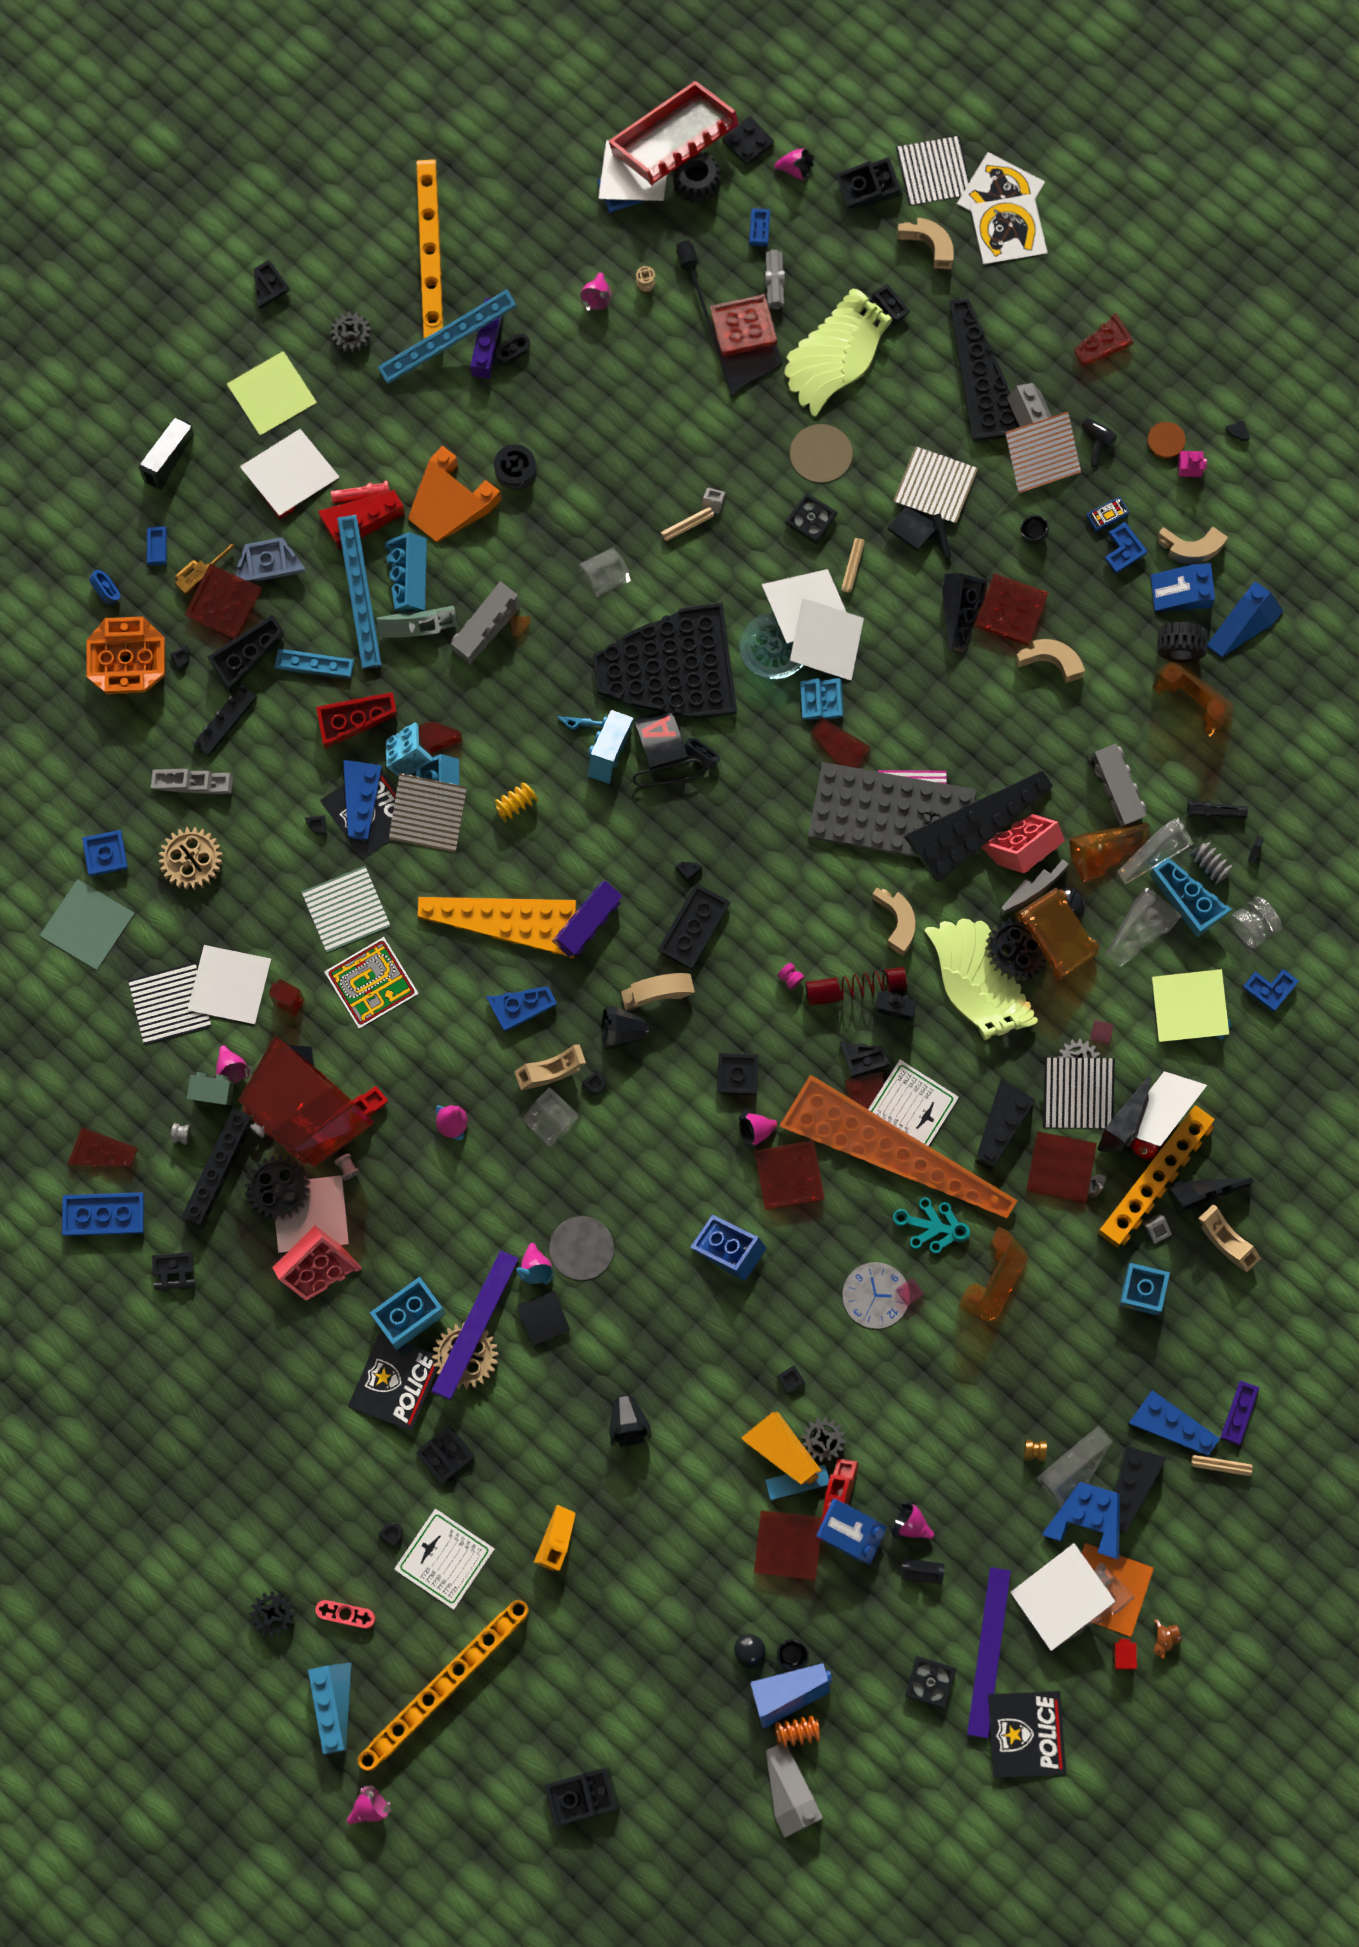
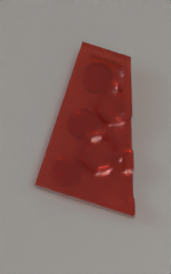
M1115 312L1108 322L1103 323L1093 335H1089L1074 349V354L1082 367L1133 345L1134 340Z
M822 717L811 732V736L837 765L858 768L871 749L864 742Z
M884 1072L846 1079L844 1082L848 1098L869 1109L882 1088Z
M81 1127L67 1165L132 1167L139 1148Z

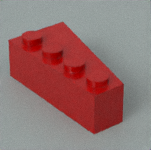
M392 490L319 510L318 514L337 549L340 550L342 549L337 518L357 515L361 539L405 515V510L396 492Z
M393 692L316 707L325 749L398 716Z

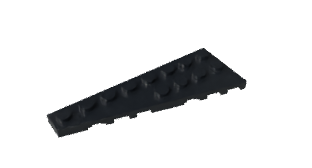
M969 298L950 300L949 305L972 442L1006 438L1005 432L1020 427L1007 399L1011 394L1007 381L997 360H995L991 346L984 336L985 333L979 325Z
M1038 771L978 801L959 808L942 818H938L910 833H906L903 837L934 880L940 882L1050 790L1053 785L1043 771Z

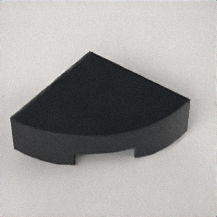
M1244 421L1225 427L1226 432L1230 436L1241 441L1250 440V435Z
M185 645L170 653L179 671H182L190 660L188 646Z
M325 815L305 817L306 823L312 832L317 835L327 836Z
M1257 835L1248 861L1256 862L1264 841L1263 837Z
M680 862L675 865V869L689 881L702 870V866L695 862Z

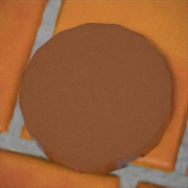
M1171 422L1156 424L1151 428L1147 437L1148 448L1152 451V454L1161 459L1174 458L1180 454V451H1183L1186 443L1183 430L1177 424Z

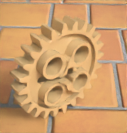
M186 827L185 833L178 829L179 835L176 836L174 833H171L173 839L166 838L165 840L168 845H161L165 852L159 853V856L164 858L159 860V864L164 865L160 869L162 872H166L164 877L166 879L170 878L171 884L177 881L176 885L178 888L182 884H184L185 890H188L189 885L196 890L197 884L204 888L203 882L211 884L209 878L216 879L217 877L214 872L221 871L217 866L223 864L222 860L218 859L223 857L222 852H218L221 850V846L216 845L218 842L216 838L211 839V833L205 836L204 829L199 833L196 827H194L192 832ZM192 842L198 843L194 849L188 848ZM181 845H183L189 853V855L192 858H194L196 864L202 869L201 872H199L195 868L191 860L187 858L184 851L180 848ZM175 854H182L179 860H173ZM203 857H209L207 863H200ZM186 869H193L190 875H184Z
M457 1324L454 1326V1331L447 1328L448 1335L441 1333L443 1340H436L439 1347L433 1348V1351L438 1353V1355L432 1356L433 1359H438V1362L433 1365L434 1367L439 1366L438 1375L449 1356L448 1351L452 1350L453 1342L457 1340L462 1329H459ZM487 1330L479 1341L483 1345L482 1351L479 1353L474 1352L472 1357L483 1358V1361L471 1358L468 1366L476 1363L479 1368L476 1372L470 1373L467 1366L457 1386L458 1389L464 1384L466 1390H468L471 1383L476 1388L477 1381L483 1385L484 1381L482 1378L490 1379L488 1372H495L492 1365L498 1364V1361L493 1359V1357H497L499 1354L498 1352H493L497 1348V1344H491L494 1340L493 1337L486 1338L489 1334Z

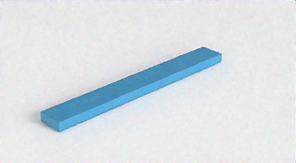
M508 289L388 360L378 368L386 383L390 384L513 310L517 305Z
M357 515L339 517L337 520L362 669L381 667Z

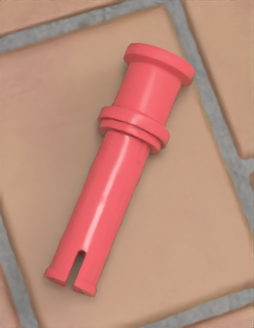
M387 480L380 484L368 483L364 487L331 491L333 503L389 492V483Z

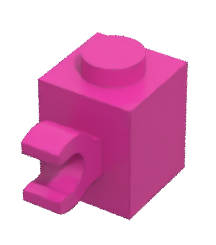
M1180 451L1178 457V476L1201 477L1203 470L1207 468V459L1204 458L1203 451Z

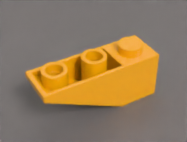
M556 1505L534 1560L535 1564L551 1571L560 1570L568 1550L575 1512Z

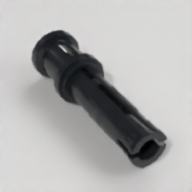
M1189 799L1187 817L1196 815L1203 816L1204 818L1221 816L1247 819L1248 806L1211 804L1209 801L1193 802V800Z

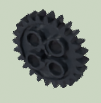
M1018 918L1014 922L1011 919H1008L1006 923L1001 921L999 925H996L988 934L990 937L986 939L988 945L985 949L990 951L986 957L992 958L989 964L996 965L994 971L1001 970L1000 976L1006 973L1008 980L1014 976L1016 982L1020 978L1025 981L1028 977L1032 979L1035 975H1038L1045 967L1044 963L1048 960L1045 955L1049 951L1043 949L1047 943L1041 941L1044 935L1038 936L1039 929L1032 930L1033 924L1026 926V920L1021 924ZM1025 937L1023 944L1017 950V954L1013 957L1011 963H1009V959L1017 949V945L1021 942L1022 938Z
M282 1155L279 1156L278 1160L271 1156L270 1162L264 1158V1165L257 1162L258 1169H251L254 1175L247 1176L251 1183L245 1184V1187L250 1189L245 1192L246 1196H252L247 1201L249 1204L254 1203L251 1208L253 1210L259 1208V1216L265 1212L266 1219L272 1215L274 1221L277 1220L278 1216L285 1220L286 1214L292 1218V1211L299 1214L300 1212L297 1207H305L302 1201L309 1200L305 1193L311 1192L310 1188L306 1187L311 1184L310 1180H304L308 1177L307 1172L302 1173L304 1167L299 1166L296 1168L298 1162L295 1160L291 1164L290 1157L283 1161ZM284 1173H291L289 1180H281V1176ZM270 1176L271 1181L269 1184H262V1178ZM293 1183L296 1184L294 1187H285ZM276 1184H280L281 1186L279 1192H276V1190L274 1189L276 1188ZM287 1192H294V1197L291 1200L284 1199ZM272 1195L275 1197L271 1204L265 1203L267 1196Z

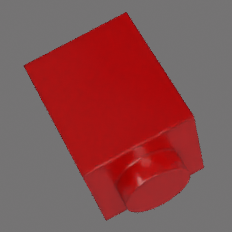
M1118 1639V1643L1113 1644V1670L1137 1669L1136 1643H1131V1639Z

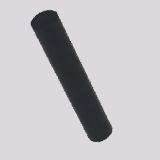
M940 513L934 515L944 559H949L952 556Z

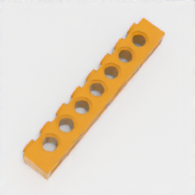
M1195 1105L1101 1227L1098 1234L1116 1248L1120 1244L1125 1245L1131 1237L1128 1234L1131 1229L1134 1228L1136 1230L1143 1222L1141 1216L1144 1212L1149 1214L1155 1206L1152 1203L1156 1197L1161 1198L1167 1188L1164 1186L1167 1182L1170 1181L1172 1183L1179 1173L1176 1170L1180 1165L1185 1167L1191 1159L1188 1156L1192 1150L1196 1152L1203 1143L1200 1141L1204 1134L1208 1136L1213 1130L1214 1126L1212 1123L1215 1119ZM1189 1127L1197 1128L1199 1134L1192 1135L1189 1132ZM1177 1143H1184L1187 1150H1179ZM1172 1158L1175 1165L1168 1166L1165 1163V1159ZM1153 1174H1161L1163 1181H1155ZM1148 1189L1151 1192V1197H1144L1141 1194V1190ZM1132 1204L1137 1205L1139 1212H1131L1129 1206ZM1124 1220L1127 1223V1228H1119L1117 1221Z

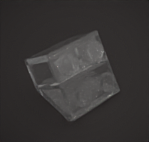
M613 547L579 564L596 597L630 581V571L621 555Z
M549 1087L534 1102L522 1120L551 1148L579 1120V1117Z

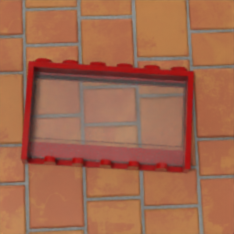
M695 81L608 142L612 155L618 157L652 186L737 127L739 123L734 109Z

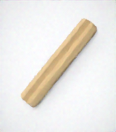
M710 507L662 531L661 535L665 541H668L712 518L714 513Z
M855 538L842 584V591L852 592L865 541L863 539Z
M1194 1455L1191 1460L1192 1467L1251 1476L1253 1470L1251 1464Z

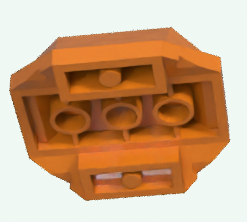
M144 617L105 618L87 639V678L105 694L143 693L165 677V638ZM125 657H131L128 662L122 661Z

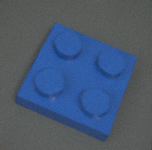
M121 830L82 838L89 876L128 869Z

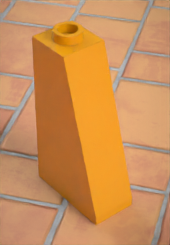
M772 1412L741 1437L743 1441L798 1483H808L811 1485L819 1479L818 1474L822 1470L778 1412Z

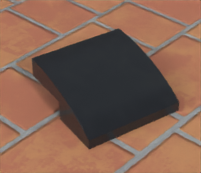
M888 284L874 291L869 298L872 304L875 303L883 310L885 315H889L893 319L883 334L910 313L907 306ZM864 308L860 313L863 317L866 314L867 309ZM878 319L874 326L878 328L881 321Z
M907 506L891 522L887 530L918 552L926 541L930 540L936 533L937 528L935 521L920 510Z
M554 1290L516 1306L533 1346L570 1330Z
M450 1425L416 1452L440 1484L446 1482L476 1457Z

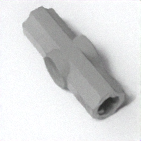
M778 250L766 252L767 271H765V285L767 288V304L772 309H779L784 306L783 288H785V276L782 266L783 255Z

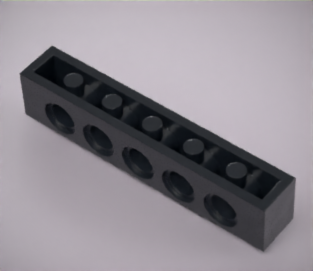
M232 1108L181 1216L185 1222L202 1229L204 1228L248 1135L250 1126L254 1122L251 1115Z

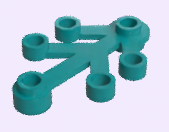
M926 1197L919 1201V1208L926 1212L931 1221L909 1216L908 1212L904 1209H898L894 1212L893 1222L897 1226L909 1224L929 1229L923 1234L911 1238L910 1246L913 1249H919L922 1243L941 1232L949 1234L940 1241H933L930 1244V1252L938 1254L943 1247L953 1241L962 1243L967 1241L970 1236L969 1227L965 1223L957 1221L951 1211L950 1204L947 1202L941 1203L938 1210L941 1215L946 1216L951 1226L941 1222L931 1206L930 1199ZM927 1201L929 1206L923 1207L921 1203ZM942 1206H947V1207H948V1211H947V1212H943V1211L941 1210V1207H942ZM899 1215L905 1218L903 1222L897 1220ZM962 1230L964 1235L958 1236L956 1231ZM917 1239L919 1240L920 1244L918 1246H914L912 1244V1241ZM937 1244L939 1250H933L932 1245Z

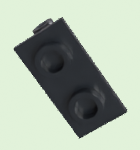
M903 1558L901 1579L943 1584L945 1564Z

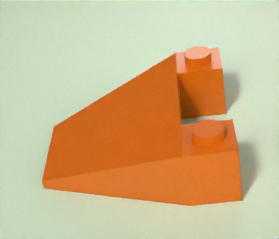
M443 445L428 462L408 516V520L436 543L489 514L501 501L500 491L487 480L472 493L454 479L450 474L458 467L457 457Z

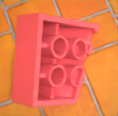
M1031 814L1012 824V829L998 832L994 838L990 839L981 848L997 865L1025 873L1039 861H1042L1049 853L1056 850L1065 840L1057 821Z
M316 1225L272 1267L278 1279L304 1300H308L326 1290L328 1285L337 1280L339 1282L342 1281L349 1273L362 1269L339 1243Z

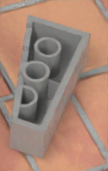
M500 581L471 619L466 622L460 633H457L452 638V651L470 664L520 609L518 595Z
M1113 744L1088 755L1089 761H1094L1095 763L1094 772L1096 776L1103 779L1102 788L1105 795L1112 798L1110 805L1120 826L1145 817L1147 809L1144 802L1140 801L1138 797L1139 789L1136 783H1133L1130 776L1132 773L1130 767L1124 763L1122 748L1118 747L1117 744Z

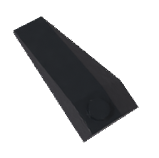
M963 573L945 574L942 594L949 650L965 653L972 636L971 628L974 621H977L979 617L977 614L979 607L983 606L985 602L987 580Z
M1148 1077L1106 1126L1097 1150L1100 1152L1121 1153L1125 1147L1129 1148L1135 1140L1133 1135L1152 1078Z
M1253 1178L1187 1181L1185 1183L1181 1180L1171 1185L1172 1188L1169 1189L1168 1195L1176 1213L1180 1214L1252 1185L1254 1180Z

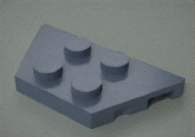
M283 537L245 544L242 558L239 560L238 570L235 578L233 577L232 583L234 586L303 573L306 572V569Z

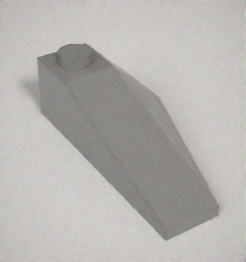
M780 1743L779 1747L776 1745L766 1750L775 1819L784 1837H787L819 1821L823 1817L788 1746L785 1748Z

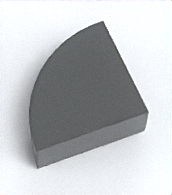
M1097 1175L1090 1178L1088 1197L1096 1198L1100 1194L1105 1184L1106 1176Z

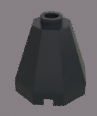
M606 1006V1009L603 1010L601 1030L603 1029L604 1035H601L603 1049H613L643 1040L645 1035H648L649 1024L646 1023L645 1018L615 1006Z
M629 1394L619 1395L613 1403L609 1434L611 1445L616 1446L615 1442H618L620 1447L638 1445L644 1442V1437L652 1438L648 1420L635 1398L629 1396Z

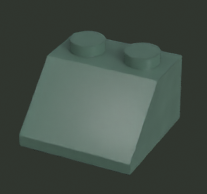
M197 1072L196 1076L190 1075L187 1099L233 1106V1081H229L228 1076L216 1075L215 1079L209 1078V1073Z

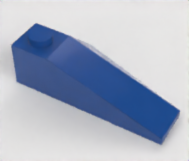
M1255 581L1206 647L1222 658L1241 646L1242 643L1271 627L1282 614L1283 609L1272 593Z

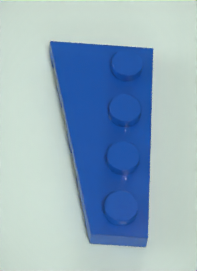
M343 760L348 837L350 839L368 841L382 766Z
M1153 1390L1128 1423L1131 1426L1138 1427L1148 1433L1158 1435L1206 1456L1210 1454L1220 1439Z

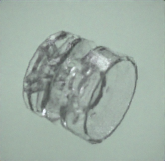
M1256 896L1252 899V902H1248L1246 910L1240 908L1229 918L1236 934L1252 949L1262 945L1266 941V936L1272 937L1275 932L1278 933L1283 928L1282 922L1275 910L1260 896Z

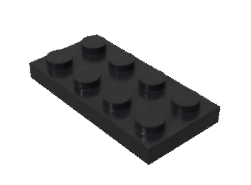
M696 883L659 946L658 952L693 970L731 902Z

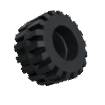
M699 152L674 170L673 183L679 196L682 195V199L685 201L689 199L690 203H693V201L701 203V200L706 202L709 200V197L713 198L715 196V192L718 191L720 186V167H718V162L714 161L712 155L708 157L707 152L703 154ZM699 172L704 174L706 178L702 181L694 182L689 180L687 176L691 173Z
M1174 622L1163 625L1158 630L1157 654L1166 660L1174 662H1192L1202 659L1206 656L1207 631L1200 625L1188 622Z

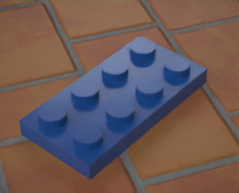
M143 1192L63 1195V1236L144 1234Z

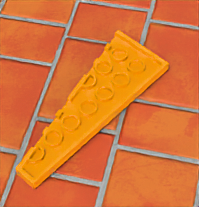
M418 897V918L447 924L454 926V928H462L473 931V933H481L503 941L519 943L534 949L567 956L552 940L576 912V900Z

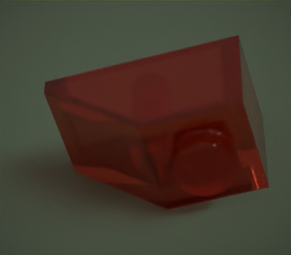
M426 722L418 728L421 744L429 754L463 741L460 731L437 722Z

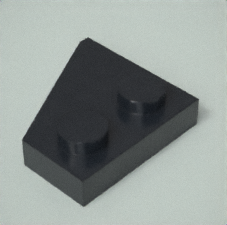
M270 260L254 268L257 305L259 309H262L290 291L289 286Z
M846 1041L840 1042V1047L852 1078L890 1067L883 1046H868L862 1043L854 1045L846 1044Z

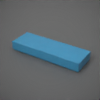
M825 1464L819 1466L822 1472L818 1474L819 1479L811 1485L808 1483L800 1484L788 1474L765 1480L770 1500L828 1486L829 1477Z

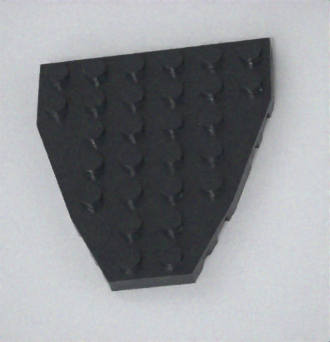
M723 603L681 608L677 613L670 616L666 615L655 623H648L625 634L616 643L609 644L606 649L600 650L593 655L597 692L600 695L640 708L671 712L693 718L737 714Z

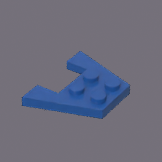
M1079 1482L1042 1535L1063 1542L1069 1523L1098 1531L1104 1534L1097 1553L1119 1560L1120 1495Z

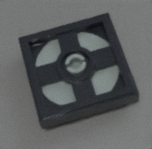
M805 493L786 519L785 525L817 544L838 515V512L810 494Z
M916 1656L905 1697L945 1709L957 1668Z

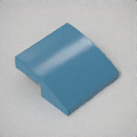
M840 678L824 681L820 679L800 681L803 719L844 717L842 680Z

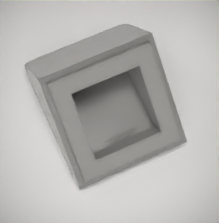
M707 488L701 509L704 510L710 507L713 513L719 514L726 492Z
M1161 1214L1143 1222L1154 1244L1172 1235L1165 1217Z

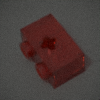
M281 979L277 983H273L269 990V996L274 1006L293 1016L297 1014L305 1000L300 989Z

